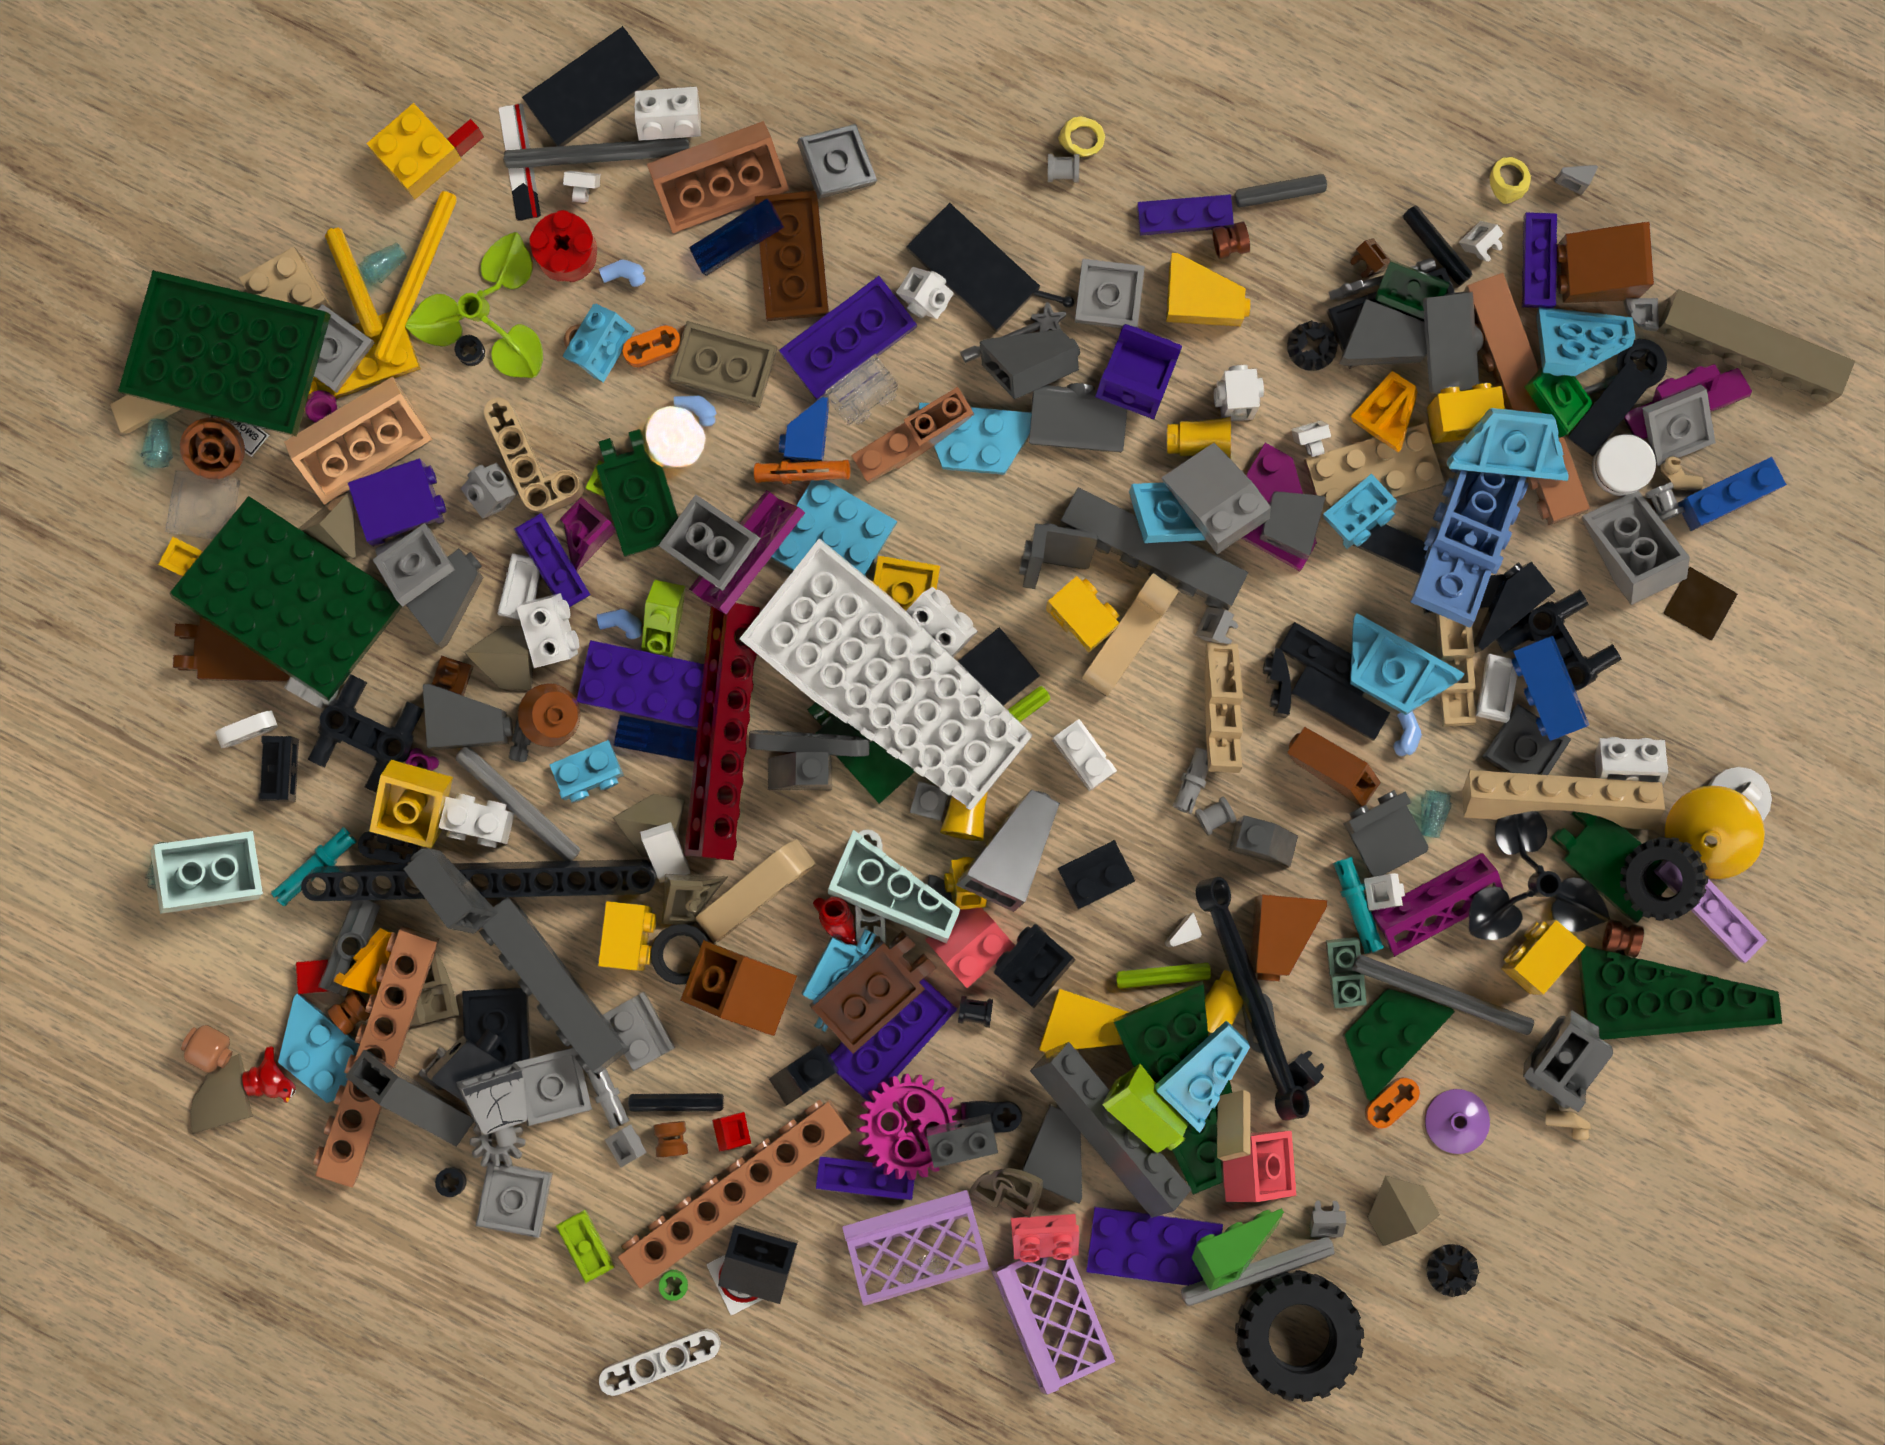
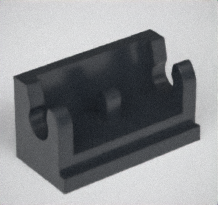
M262 736L261 788L258 800L296 802L299 739L293 736Z

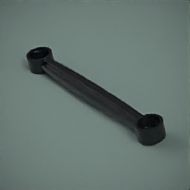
M1222 877L1201 880L1196 886V899L1203 911L1211 913L1238 993L1242 997L1251 1027L1278 1090L1275 1095L1277 1114L1285 1121L1305 1118L1310 1108L1309 1098L1301 1086H1295L1259 982L1228 906L1231 902L1230 887Z

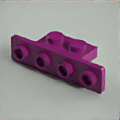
M1715 364L1706 368L1699 366L1689 371L1686 376L1676 380L1669 378L1661 382L1656 387L1652 402L1630 410L1624 417V420L1632 435L1645 439L1648 436L1643 407L1702 385L1707 389L1710 412L1750 397L1752 390L1739 368L1720 374Z

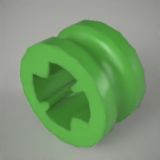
M669 1270L661 1276L659 1291L665 1299L677 1301L687 1292L688 1280L681 1271ZM673 1277V1280H675L677 1277L682 1281L679 1285V1293L673 1294V1290L671 1293H668L665 1290L668 1285L667 1278Z

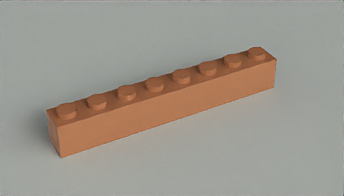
M1504 273L1467 285L1464 292H1473L1475 326L1481 330L1483 335V348L1486 353L1482 355L1487 372H1493L1496 381L1493 387H1502L1505 408L1507 410L1542 413L1524 387L1538 372L1539 368ZM1564 436L1559 438L1563 449L1565 468L1569 475L1568 481L1534 477L1526 478L1530 489H1535L1540 500L1536 502L1537 510L1541 519L1547 520L1548 525L1584 514L1590 509Z

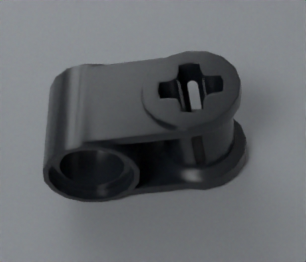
M960 1102L961 1120L990 1114L994 1133L1014 1131L1022 1121L1021 1109L1013 1102ZM1004 1108H1010V1113L1016 1114V1119H1013L1009 1126L1005 1125V1121L998 1117V1115L1003 1114Z

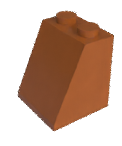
M1650 222L1565 234L1559 244H1557V263H1560L1561 275H1558L1557 290L1559 294H1562L1563 303L1624 301L1626 298H1640L1654 285Z
M1263 894L1255 896L1250 962L1254 973H1257V980L1280 982V976L1290 975L1325 912L1328 900Z
M703 940L680 1001L719 1018L775 1036L797 975Z

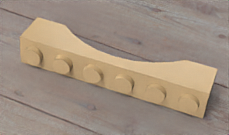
M1469 770L1462 790L1464 818L1496 820L1509 815L1530 811L1567 810L1600 816L1623 828L1656 830L1665 811L1662 782Z

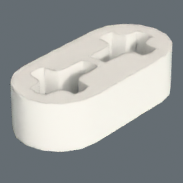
M265 711L217 730L215 734L220 747L226 748L277 728L278 725L273 712Z

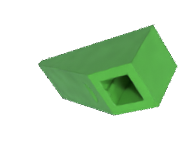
M1282 1208L1274 1212L1265 1210L1257 1214L1253 1221L1246 1224L1237 1222L1229 1226L1225 1233L1218 1236L1209 1234L1197 1242L1192 1259L1210 1291L1241 1277L1278 1227L1284 1213Z

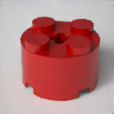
M566 210L551 213L536 224L530 235L529 241L533 257L543 273L550 279L559 282H576L586 277L593 270L597 260V242L588 224L579 216ZM565 244L569 246V249L565 251L559 247Z

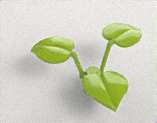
M513 232L497 240L485 253L481 262V274L485 280L496 283L494 286L483 291L479 290L477 294L466 293L460 297L458 304L453 298L445 294L431 295L419 304L414 313L408 318L405 327L423 342L442 347L452 345L462 336L463 329L459 322L466 317L475 322L483 321L503 337L497 340L492 347V361L495 367L501 373L510 377L535 378L539 374L543 363V348L538 335L531 328L522 324L513 326L507 334L488 318L490 306L487 300L484 299L485 296L499 290L502 285L508 289H517L526 284L530 279L533 270L532 258L520 234Z

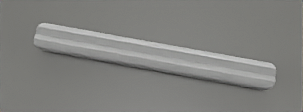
M465 746L457 753L456 761L503 804H507L506 807L565 861H573L578 856L580 848L470 747Z
M1325 1237L1251 1263L1238 1280L1212 1291L1209 1290L1204 1280L1183 1287L1181 1289L1183 1301L1187 1306H1192L1330 1257L1335 1254L1332 1241Z

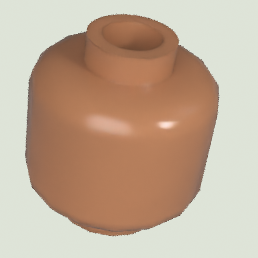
M203 1025L198 1029L193 1027L181 1046V1050L184 1051V1060L206 1073L213 1072L218 1066L224 1068L233 1051L229 1050V1036L209 1025Z

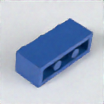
M1770 457L1678 502V505L1684 508L1685 512L1682 515L1690 531H1693L1759 500L1787 484L1773 457Z
M1553 636L1513 651L1516 657L1511 659L1518 677L1524 676L1528 686L1524 688V694L1529 705H1535L1540 717L1536 718V723L1542 736L1548 735L1551 741L1590 725Z

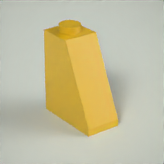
M1179 253L1171 254L1166 322L1241 327L1244 317H1249L1251 300L1250 298H1245L1246 288Z
M1058 988L1038 1050L1047 1052L1067 1042H1070L1075 1049L1121 1045L1123 1042L1113 1019L1129 1012Z

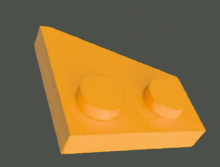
M1391 371L1351 415L1353 423L1399 453L1402 449L1418 394L1416 386L1394 371Z
M380 928L370 938L369 943L364 948H361L353 957L356 963L345 975L339 972L335 976L334 982L361 992L377 995L381 983L376 981V977L381 964H388L391 952L386 951L392 932ZM402 956L398 958V966L402 959Z

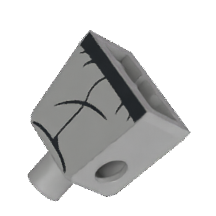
M514 1063L456 1082L479 1131L483 1135L495 1132L499 1147L516 1143L517 1137L514 1125L527 1121L522 1069Z

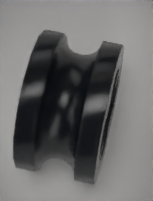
M465 335L457 340L454 351L463 364L475 366L483 361L485 348L477 337ZM474 344L477 345L474 346V349L477 351L474 355L467 354L463 356L466 354L463 350L466 345L472 347Z
M449 1167L440 1171L435 1180L437 1191L445 1197H454L462 1193L467 1184L464 1172L456 1167ZM447 1173H451L452 1178L458 1177L459 1184L454 1186L456 1188L455 1191H451L449 1186L444 1187L443 1180L448 1179L445 1176Z

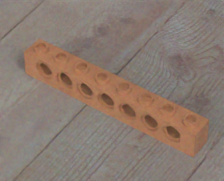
M404 926L400 928L398 934L392 932L386 951L391 952L388 964H381L376 977V981L381 983L377 995L371 994L365 1012L371 1013L367 1025L361 1024L355 1042L359 1043L360 1046L356 1056L350 1055L344 1073L348 1074L363 1050L367 1051L370 1048L379 1049L383 1054V1061L396 1068L440 938ZM401 956L412 958L414 969L408 972L401 970L398 966V958ZM393 986L399 987L404 993V999L400 1002L390 1000L387 995L388 988ZM381 1017L389 1018L393 1023V1030L391 1032L381 1031L377 1026V1019ZM348 1080L346 1086H339L334 1100V1104L339 1105L336 1116L330 1115L323 1133L328 1135L325 1147L319 1146L313 1165L318 1166L315 1176L353 1188L358 1179L382 1106L367 1094L360 1092L357 1086ZM350 1109L359 1111L362 1121L360 1123L349 1122L346 1118V1111ZM338 1140L347 1141L351 1145V1152L347 1154L340 1153L336 1149L335 1142Z
M818 1100L805 1110L808 1116L797 1124L795 1119L780 1128L778 1131L782 1136L772 1143L768 1138L752 1149L756 1155L745 1162L741 1157L727 1167L726 1170L729 1175L721 1181L714 1177L700 1187L703 1194L698 1198L692 1200L688 1196L673 1207L677 1212L668 1220L662 1215L648 1226L650 1233L641 1240L635 1235L621 1246L624 1252L618 1256V1259L640 1289L851 1134L852 1130L829 1100L823 1104L821 1100ZM809 1124L817 1125L821 1130L820 1140L816 1142L806 1140L803 1134L805 1126ZM787 1143L793 1146L795 1150L794 1159L791 1161L781 1160L777 1153L779 1145ZM756 1163L765 1164L769 1170L768 1178L762 1181L755 1179L751 1173L752 1166ZM735 1182L741 1186L743 1193L740 1199L732 1200L726 1195L725 1188L728 1183ZM710 1202L715 1206L716 1215L714 1218L705 1219L701 1216L699 1212L701 1203ZM683 1221L689 1226L690 1233L687 1238H679L674 1234L673 1226L675 1222ZM650 1241L661 1243L663 1246V1255L661 1257L654 1258L649 1255L647 1245Z

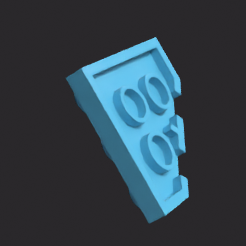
M1539 307L1536 315L1543 373H1550L1555 376H1576L1631 347L1635 339L1632 317Z

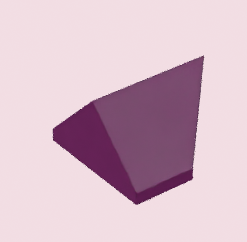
M582 497L560 518L564 525L570 561L577 572L616 532L613 524Z

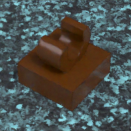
M1373 238L1365 240L1356 248L1359 254L1350 261L1351 265H1356L1360 260L1366 262L1367 269L1360 275L1362 278H1365L1374 272L1384 271L1390 262V258Z
M441 655L432 685L464 696L474 666Z

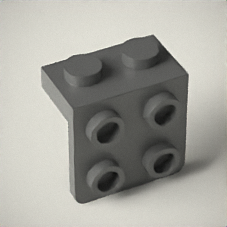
M1035 523L1031 541H1025L1023 556L1020 561L1019 574L1024 575L1023 587L1036 588L1042 563L1088 569L1097 544V534L1085 529L1073 530L1061 528L1050 523Z
M1395 790L1379 797V805L1370 810L1367 805H1364L1349 813L1352 819L1343 823L1373 877L1385 875L1428 851V844L1407 807L1412 802L1406 791L1397 795Z
M1559 1016L1524 1062L1523 1077L1526 1078V1082L1532 1088L1538 1091L1543 1089L1551 1094L1555 1102L1566 1109L1571 1107L1579 1112L1586 1103V1090L1613 1056V1048L1599 1038L1598 1043L1562 1091L1558 1090L1533 1074L1534 1059L1566 1017Z

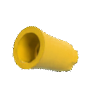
M1231 416L1214 420L1180 421V424H1167V454L1180 453V456H1194L1212 443H1215L1231 459Z
M988 792L972 810L966 808V805L951 796L940 833L964 840L984 841V817Z
M1224 970L1219 980L1214 982L1205 997L1208 1037L1225 1021L1233 1025L1243 1005L1242 997L1238 993L1232 973Z

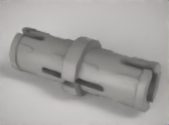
M1196 748L1187 772L1182 774L1181 780L1183 782L1172 806L1179 811L1192 814L1201 788H1205L1207 783L1205 778L1208 772L1207 750Z
M607 1069L599 1073L600 1078L597 1073H593L591 1070L586 1072L597 1094L595 1100L597 1104H601L610 1129L619 1126L615 1113L621 1125L630 1121L618 1097L620 1091L618 1087L614 1088Z

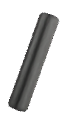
M1324 174L1237 189L1235 200L1237 206L1241 208L1323 193L1327 189V180Z

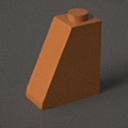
M1306 727L1290 741L1287 754L1294 763L1360 807L1368 803L1381 783L1367 762Z

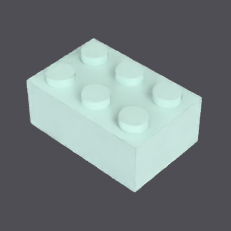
M253 831L154 844L150 850L160 914L257 900L263 894Z

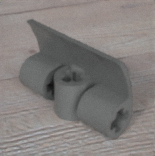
M1457 292L1444 294V296L1424 298L1423 308L1429 392L1431 394L1441 393L1440 390L1449 387H1460V390L1472 389V386L1479 384L1477 352L1483 345L1482 332L1475 326L1473 292Z
M1073 383L1067 385V387L1045 385L1033 391L1029 443L1031 445L1121 453L1124 449L1127 409L1096 398L1097 390L1089 384Z

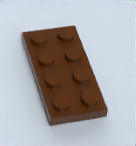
M805 191L755 196L767 322L825 316L829 313L819 204L816 192Z

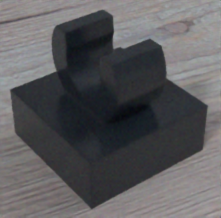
M1307 1051L1304 1054L1301 1053L1288 1062L1295 1086H1301L1306 1092L1316 1086L1324 1077L1321 1074L1324 1065L1320 1063L1315 1067L1308 1060L1313 1054L1311 1051Z

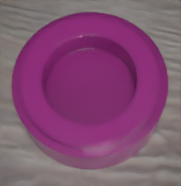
M318 390L308 395L305 412L307 417L313 422H318L337 410V401L331 393Z

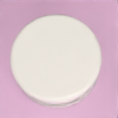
M1629 434L1618 435L1609 439L1596 452L1592 461V473L1597 484L1604 491L1616 496H1625L1639 491L1650 482L1656 468L1655 455L1649 444L1643 439Z

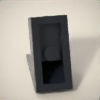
M821 1043L769 1078V1080L787 1106L838 1072L839 1069Z

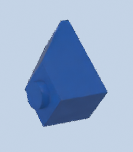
M821 397L787 425L786 434H780L779 453H784L785 459H790L791 462L824 461L829 413V400L827 397Z

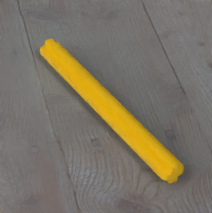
M442 191L439 195L374 352L375 358L380 361L389 363L393 357L457 202L456 196L452 193Z

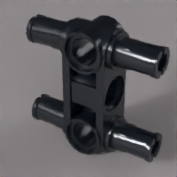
M1580 589L1556 603L1548 601L1535 608L1519 620V624L1510 628L1496 639L1503 653H1506L1528 640L1535 643L1553 636L1567 671L1571 667H1576L1583 674L1582 682L1579 685H1574L1576 692L1596 681V678H1598L1597 674L1622 660L1613 644L1588 658L1583 656L1566 629L1564 619L1589 605ZM1537 613L1548 615L1550 618L1548 629L1539 630L1534 626L1533 618Z
M350 674L338 699L334 698L333 701L331 700L329 706L322 711L320 724L317 728V733L320 735L307 760L325 768L337 742L341 743L343 741L374 756V760L377 761L364 786L377 793L380 775L391 760L403 763L410 756L411 746L414 742L412 733L424 709L407 701L395 726L386 727L356 712L355 706L367 682ZM337 713H342L344 716L343 725L338 729H333L331 726L332 717ZM393 740H399L401 743V750L396 756H390L387 749Z

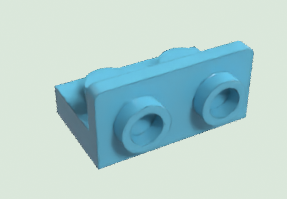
M593 304L565 350L563 357L579 365L593 378L604 383L619 358L624 343L630 339L635 329L616 312L598 304Z
M1370 474L1323 514V518L1344 540L1343 545L1346 549L1350 548L1353 544L1358 547L1371 536L1369 531L1377 524L1382 527L1395 516L1393 511L1397 500L1373 474Z
M609 740L549 764L560 789L561 799H570L571 803L588 797V791L596 787L605 790L619 784L617 779L624 776Z

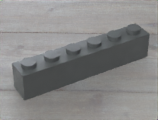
M1079 487L1060 522V526L1073 530L1085 529L1097 534L1098 538L1095 547L1097 551L1104 554H1109L1111 551L1121 556L1120 561L1125 565L1135 569L1139 565L1149 570V576L1154 573L1164 581L1167 579L1177 584L1176 589L1190 597L1197 594L1205 598V604L1209 607L1229 610L1249 573L1187 541L1144 543L1135 515Z
M506 897L493 907L497 914L479 931L481 936L490 946L495 944L501 951L498 957L509 971L514 969L521 978L517 982L528 996L533 994L540 1003L536 1007L547 1021L552 1019L559 1028L556 1034L567 1047L570 1044L578 1053L575 1059L586 1072L591 1070L593 1073H601L625 1054L629 1048L514 899Z
M1070 1042L1048 1050L1030 1072L1152 1218L1175 1211L1192 1189L1161 1152L1157 1154L1105 1109L1102 1104L1110 1090Z

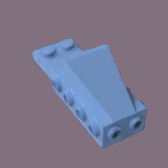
M1457 469L1450 470L1455 475L1453 479L1449 477L1442 492L1446 500L1444 503H1439L1433 516V520L1438 521L1436 527H1431L1425 538L1424 550L1427 551L1424 557L1425 562L1413 592L1411 603L1469 628L1473 625L1491 573L1496 574L1503 561V556H1500L1501 550L1506 548L1512 535V532L1508 531L1510 524L1513 525L1520 511V507L1517 506L1518 501L1523 499L1529 483L1525 482L1527 478L1525 476Z

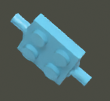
M864 929V933L857 946L846 944L831 936L802 991V995L814 1001L868 953L877 935ZM820 1017L814 1024L816 1028L820 1029L821 1027L822 1031H827L828 1026Z

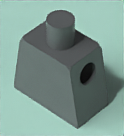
M1273 492L1269 500V505L1271 506L1270 519L1263 523L1259 539L1306 560L1311 554L1326 497Z

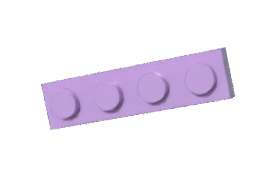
M1663 860L1654 872L1677 894L1682 888L1681 872L1675 864ZM1708 879L1704 897L1700 899V903L1691 911L1740 962L1746 963L1768 940Z

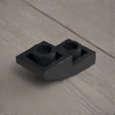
M1275 648L1271 652V656H1265L1263 674H1268L1266 683L1279 685L1278 689L1273 688L1270 698V707L1275 708L1273 716L1286 718L1290 715L1291 680L1282 649Z

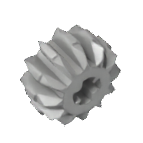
M475 1125L473 1131L477 1136L470 1138V1145L477 1148L472 1151V1156L474 1158L483 1156L481 1160V1166L486 1167L490 1161H493V1168L496 1171L500 1168V1161H504L508 1168L511 1167L512 1160L510 1156L516 1159L522 1157V1152L518 1148L525 1146V1139L519 1137L523 1133V1128L521 1126L514 1128L517 1137L516 1143L505 1147H499L498 1145L492 1147V1139L497 1140L495 1132L483 1135Z

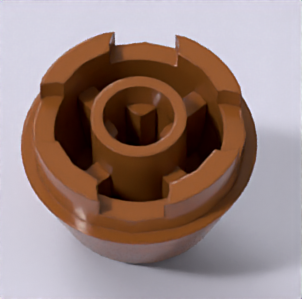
M206 417L194 421L185 429L180 440V453L184 463L194 474L207 479H221L233 474L240 467L245 455V445L240 432L231 423L220 418Z
M551 683L538 685L529 690L520 702L518 708L519 726L523 734L531 742L539 746L555 747L562 745L570 740L578 729L580 723L579 704L574 695L560 685Z

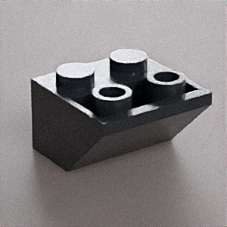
M737 1222L732 1231L718 1286L780 1304L799 1241Z

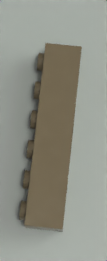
M1680 289L1669 298L1659 323V329L1657 330L1663 333L1664 337L1669 341L1675 343L1685 342L1694 346L1693 349L1701 354L1710 355L1712 353L1722 357L1723 362L1735 367L1744 366L1751 369L1752 373L1760 378L1769 379L1771 377L1781 381V385L1787 389L1803 390L1810 393L1813 399L1825 403L1833 402L1843 394L1855 360Z

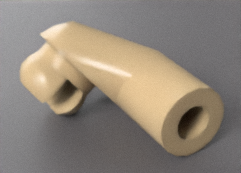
M1668 457L1661 464V474L1667 483H1673L1674 487L1672 489L1695 492L1702 490L1703 477L1686 475L1679 465L1681 461L1677 457Z
M1547 1109L1546 1126L1573 1128V1139H1589V1129H1591L1589 1121L1572 1111Z

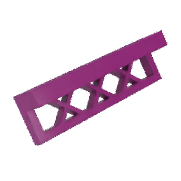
M1480 853L1406 893L1405 897H1401L1402 906L1374 910L1371 913L1374 922L1385 936L1390 952L1395 957L1469 917L1471 901L1481 889L1492 883L1494 887L1504 888L1498 870L1483 853ZM1460 900H1466L1462 908L1451 911L1455 903ZM1437 915L1434 923L1423 926L1427 918ZM1404 930H1409L1406 938L1397 943L1395 942V935Z

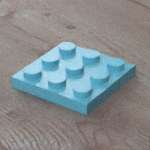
M811 480L796 505L805 512L804 516L771 558L794 571L817 540L821 539L866 576L895 528L897 521L828 480Z

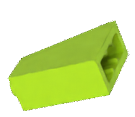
M1138 1064L1115 1080L1102 1105L1157 1154L1165 1148L1172 1150L1184 1141L1183 1135L1188 1123L1156 1091L1155 1081L1144 1067Z

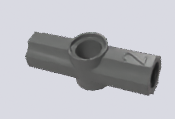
M368 900L351 901L340 932L333 941V950L318 985L319 988L346 996L348 987L334 982L335 976L339 972L345 975L356 963L353 957L361 948L366 946L380 905ZM347 937L353 938L357 943V950L352 955H346L342 950V942Z

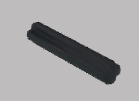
M1415 205L1408 209L1403 215L1406 223L1439 263L1446 268L1449 275L1458 285L1467 282L1473 275L1472 271L1418 206Z
M721 1093L629 1095L628 1106L631 1112L721 1111L724 1108V1096Z

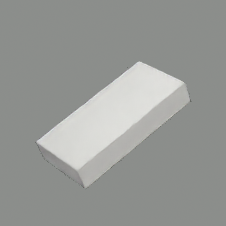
M512 553L497 613L499 616L520 620L516 607L536 599L541 575L530 557Z
M1493 654L1487 655L1476 716L1504 723L1509 721L1517 674L1510 658Z
M671 822L640 832L642 842L660 883L665 882V874H690L688 862Z

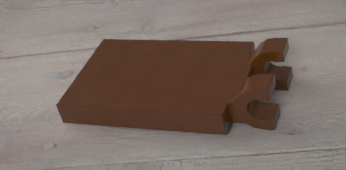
M200 617V625L175 623V637H179V639H194L193 656L173 655V668H178L179 671H197V679L212 681L288 682L291 677L202 617Z
M903 930L893 939L888 947L881 940L810 1004L812 1010L853 1054L925 990L920 981L936 969L935 965L924 953L912 966L905 960L902 955L916 944Z

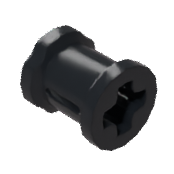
M961 996L958 1023L963 1024L964 1021L981 1023L986 1028H990L993 999L979 1001L967 999V996Z

